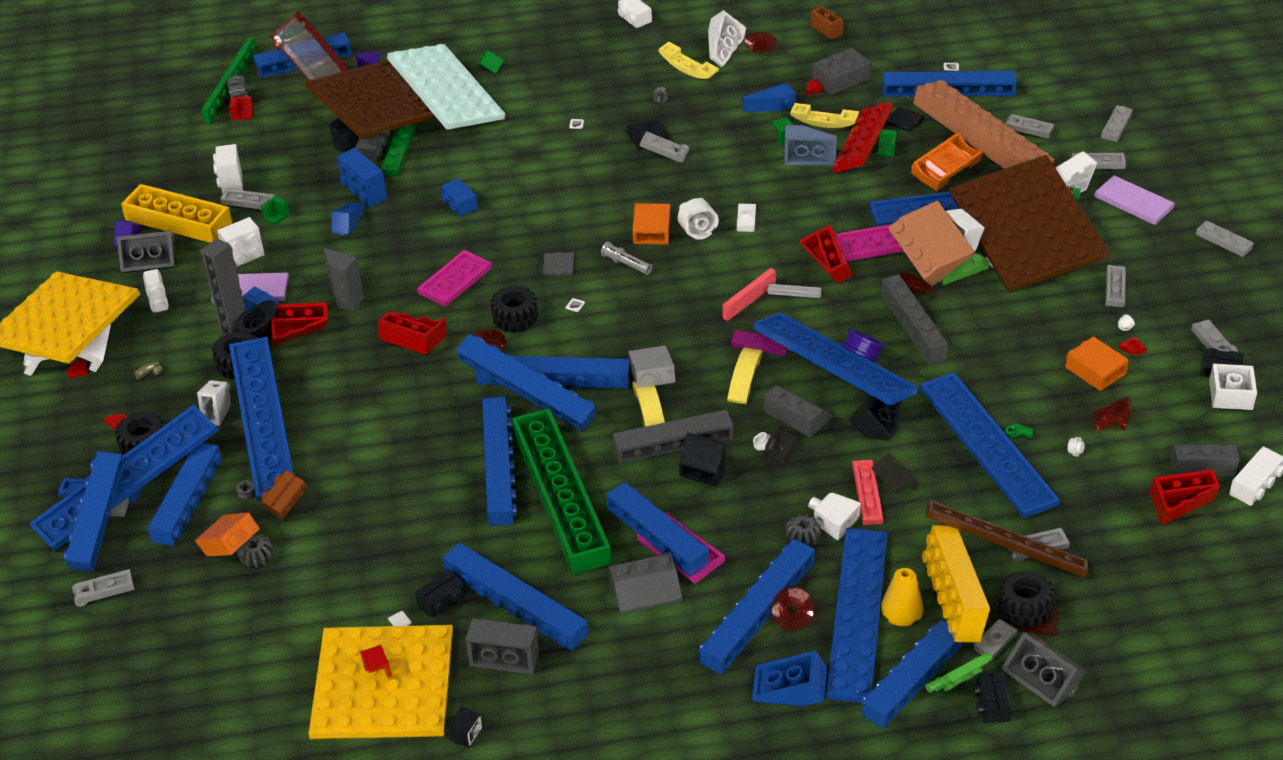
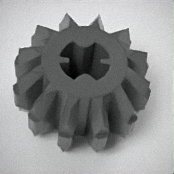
M242 75L230 77L227 81L230 97H248L244 77Z
M798 514L797 518L791 517L790 522H787L786 537L790 542L795 539L809 546L810 544L815 545L817 540H819L821 535L820 524L816 522L815 517L809 518L808 514L805 516Z
M262 533L258 536L254 534L237 549V554L242 564H246L248 568L252 565L257 568L259 564L265 565L266 561L271 560L273 547L268 537H264Z

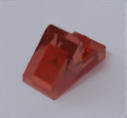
M1127 396L1094 411V426L1099 431L1117 423L1125 431L1132 413L1130 398Z

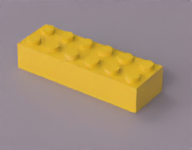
M140 184L121 204L126 221L164 231H171L175 234L209 243L217 238L219 239L217 230L232 224L228 206Z
M932 525L931 532L927 535V547L922 553V561L926 564L928 576L931 577L933 590H936L938 603L941 604L943 609V617L948 622V630L952 633L955 642L980 643L990 607L963 540L956 528Z

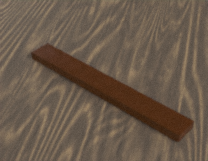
M929 500L925 515L927 518L1085 578L1088 573V560L935 501Z

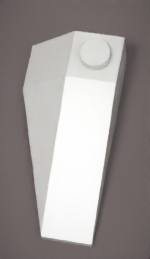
M724 10L711 18L708 29L710 59L720 67L725 65L733 51L743 41L746 31L745 26Z

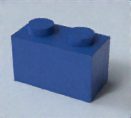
M459 178L441 186L442 193L440 196L442 201L447 203L451 210L460 217L478 209L476 194Z

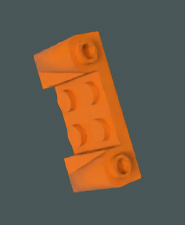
M958 132L916 160L911 166V174L928 187L938 191L947 185L949 179L967 166L971 168L980 162L984 151L970 147Z

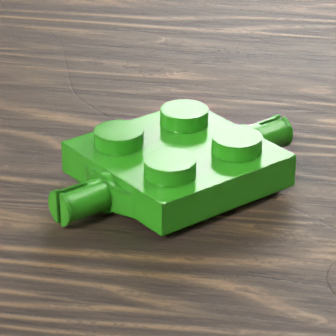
M987 652L980 657H975L974 660L947 673L943 677H937L936 680L925 685L929 693L934 690L937 692L944 688L946 692L961 682L973 678L983 671L982 666L993 660L992 655Z

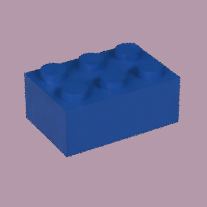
M356 148L337 156L339 162L337 166L341 174L340 181L343 186L350 189L352 194L358 196L369 207L387 199L384 175L381 169Z

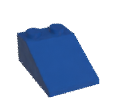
M816 650L756 665L752 700L754 702L797 706L823 702L825 698L827 666Z

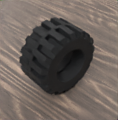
M516 285L499 289L491 298L493 323L496 324L497 328H502L503 331L508 330L509 332H521V330H527L528 327H532L537 322L538 317L535 293L527 287L524 288V286Z
M234 331L219 337V340L215 341L212 353L216 369L221 376L235 379L229 344L257 339L255 335Z
M138 411L120 420L121 423H118L117 429H115V436L122 456L165 426L164 420L161 419L159 414L156 415L155 412L148 413V411L139 413Z
M1017 571L1015 574L1007 575V578H1004L999 586L1000 614L1004 615L1006 621L1010 620L1011 624H1018L1020 627L1042 625V622H1047L1049 617H1052L1054 611V586L1052 582L1046 579V576L1038 575L1037 572Z

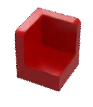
M231 97L229 108L232 120L252 119L254 109L251 97Z
M381 645L360 651L365 672L372 673L384 669L387 678L391 677L390 665Z

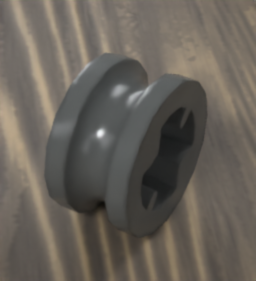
M664 87L655 88L653 91L654 101L657 103L666 102L668 99L667 89Z
M244 480L236 486L238 497L242 500H249L256 494L252 481Z

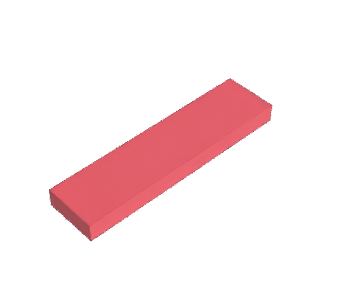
M770 268L723 304V319L729 321L767 291L768 284H775L776 271Z
M873 460L853 461L852 467L858 502L861 503L862 525L883 524V514Z

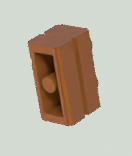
M823 6L811 11V26L818 32L832 40L843 34L844 19Z
M287 470L283 474H278L274 480V486L270 490L267 489L261 497L263 508L283 520L306 491V483Z

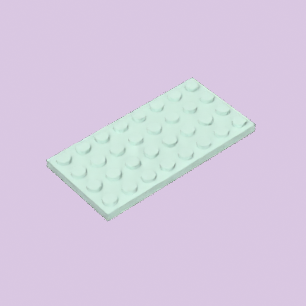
M445 44L388 53L387 59L446 129L505 119L504 111Z

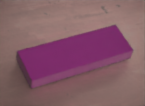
M735 330L731 340V347L759 349L763 350L764 353L786 356L788 351L781 344L774 342V340L765 335Z

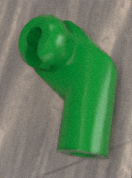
M1015 423L1008 425L1004 433L1008 438L1022 435L1031 439L1034 429Z

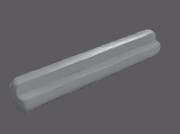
M768 284L767 293L769 295L821 298L822 289L820 287Z

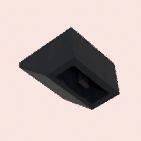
M688 432L679 461V476L717 487L725 472V442Z

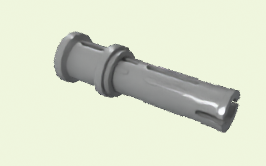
M609 241L601 249V255L613 259L615 263L622 262L645 275H648L652 270L651 264L626 253L621 247L613 246Z

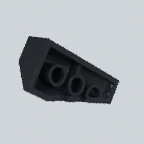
M870 395L849 420L862 435L888 441L898 429L896 419L900 416L898 407L902 404V401L893 405H887Z

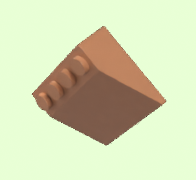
M938 201L902 216L888 227L920 275L930 286H934L975 254V251Z

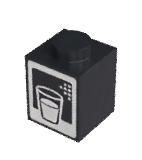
M461 706L447 726L449 739L457 745L470 747L483 728L481 714Z

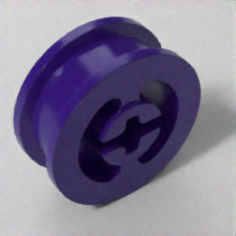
M848 328L847 332L849 334L846 341L841 342V345L863 357L879 361L880 357L878 356L881 349H885L886 345L865 333Z

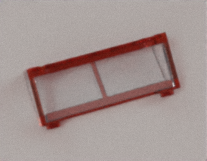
M299 11L270 36L274 41L272 43L278 51L281 49L307 81L350 70L315 27Z

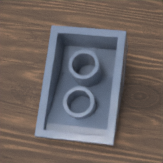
M785 125V165L833 166L836 161L837 136L803 125Z

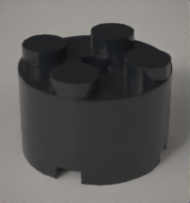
M339 118L335 119L330 124L334 147L343 152L356 148L359 137Z

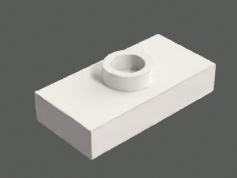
M738 204L737 231L754 232L756 204Z

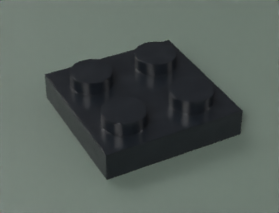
M657 118L626 126V133L638 150L645 149L640 146V142L646 131L669 140V135Z

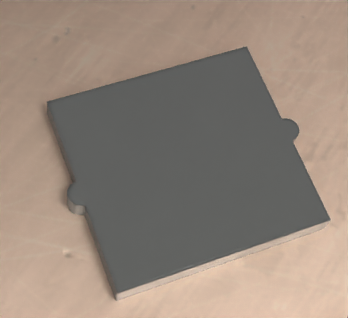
M544 253L543 276H573L574 253Z

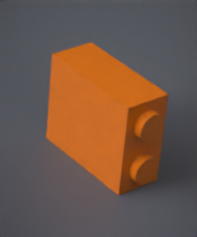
M635 204L633 244H669L670 204Z
M1093 336L1067 353L1065 368L1099 391H1102L1126 374L1129 359Z
M249 512L226 514L220 517L195 541L206 556L232 555L260 528Z

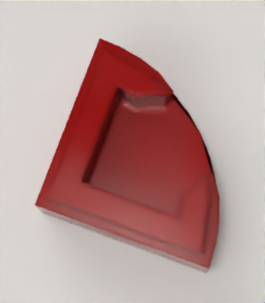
M817 78L807 83V95L822 92V86Z
M1135 337L1119 343V349L1123 352L1135 355L1146 353L1147 348Z
M80 359L74 362L67 371L68 378L88 375L87 360Z
M110 415L104 418V422L115 431L117 424L121 423L120 420L126 418L127 415Z

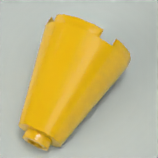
M901 568L895 572L883 597L881 614L883 617L888 618V622L893 625L910 626L913 625V622L922 618L924 605L915 572L908 568Z

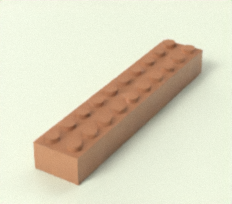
M938 80L937 82L917 86L913 104L955 134L959 132L967 143L976 149H982L984 155L1002 168L1006 169L1046 154L1054 165L1055 159L1049 156L1047 152L1042 151L1037 145L1016 133L1013 128L1006 126L1001 120L996 119L990 112L973 103L968 97L963 96L957 89L952 88L945 81Z

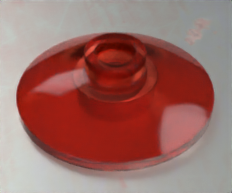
M755 32L745 38V46L753 51H768L776 45V38L766 32Z
M900 273V277L912 293L917 294L918 291L932 293L933 288L926 281L910 273Z
M483 329L472 334L475 337L482 338L488 345L496 346L500 351L506 343L504 335L494 329Z
M790 587L781 590L774 597L771 613L773 619L780 627L789 631H796L806 627L811 622L814 615V603L807 592L799 588ZM794 606L796 609L795 613H789L788 607Z

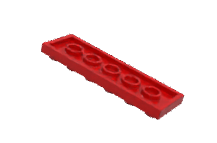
M891 102L879 103L874 107H866L861 110L832 167L835 173L865 164L893 108Z

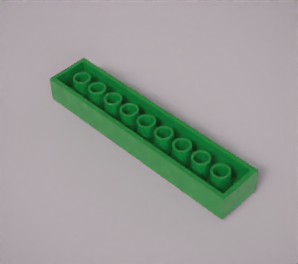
M550 408L512 418L515 439L571 575L612 564L611 547Z

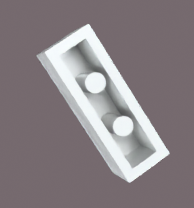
M1263 446L1233 479L1229 495L1250 506L1256 500H1261L1266 488L1270 489L1274 484L1275 478L1281 477L1283 474V456Z

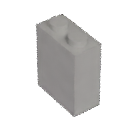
M666 346L628 351L630 370L638 388L676 382L674 364Z

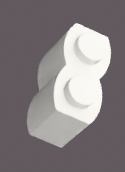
M157 269L144 272L143 280L151 310L154 313L167 310L168 300L161 273Z

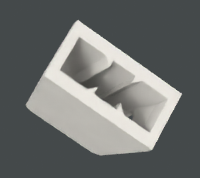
M211 380L197 393L199 408L215 425L220 426L231 406L229 392L231 386L225 381Z
M829 493L823 500L813 497L808 505L809 508L814 510V517L816 522H819L820 528L838 541L846 533V528H850L860 518L861 503L835 493Z

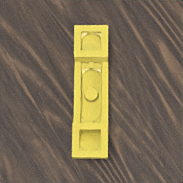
M667 42L659 48L660 54L671 65L692 77L708 79L719 71V68L708 62L700 64L681 54V48L671 42Z
M794 103L790 115L809 125L822 128H842L855 124L859 111L843 109L841 114L811 111V105Z
M743 348L734 369L727 401L747 404L751 383L756 367L760 364L763 350Z
M632 381L635 396L638 398L643 415L644 427L665 423L655 386L638 388L636 382Z

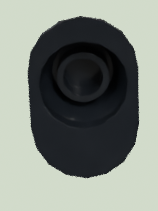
M266 300L256 305L239 318L237 323L238 329L241 332L252 333L255 336L266 333L270 327L271 320L276 314V303L272 300Z

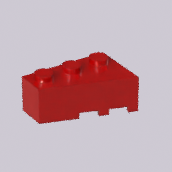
M831 225L799 240V243L837 284L853 276L839 236Z
M327 302L276 304L277 311L270 324L272 347L326 328L328 322Z
M387 312L378 320L379 339L427 355L446 338V318H440V321L430 320L429 316H423L421 319L413 318L411 314Z
M1212 469L1154 477L1149 493L1160 523L1163 525L1215 500L1220 485Z

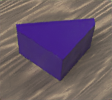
M380 52L359 53L355 55L357 68L381 62Z
M116 221L114 248H118L117 237L138 235L143 228L142 224Z

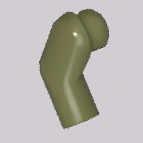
M155 361L143 365L133 373L139 380L152 371L155 375L160 374L163 371V367L160 366L161 363Z

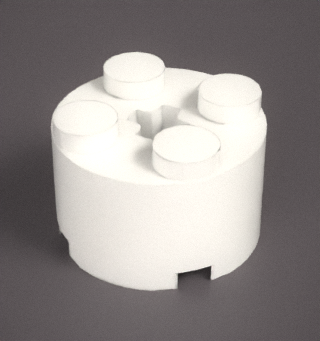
M703 198L689 200L682 203L679 207L678 222L685 232L694 239H705L712 234L711 231L714 228H717L719 222L718 215Z

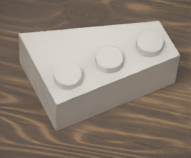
M1082 151L1056 167V170L1072 194L1074 188L1081 189V192L1087 190L1097 162Z

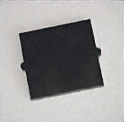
M898 107L893 113H890L885 123L911 132L916 126H919L924 116Z

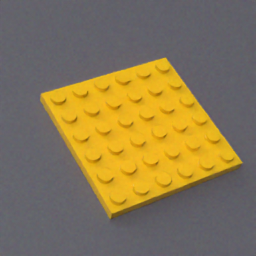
M56 271L37 290L29 295L24 302L17 306L12 313L0 323V347L69 364L140 295V292L137 288Z
M453 625L324 628L309 727L310 739L444 736ZM381 645L390 665L391 677L387 678L384 669L372 673L365 672L360 651Z

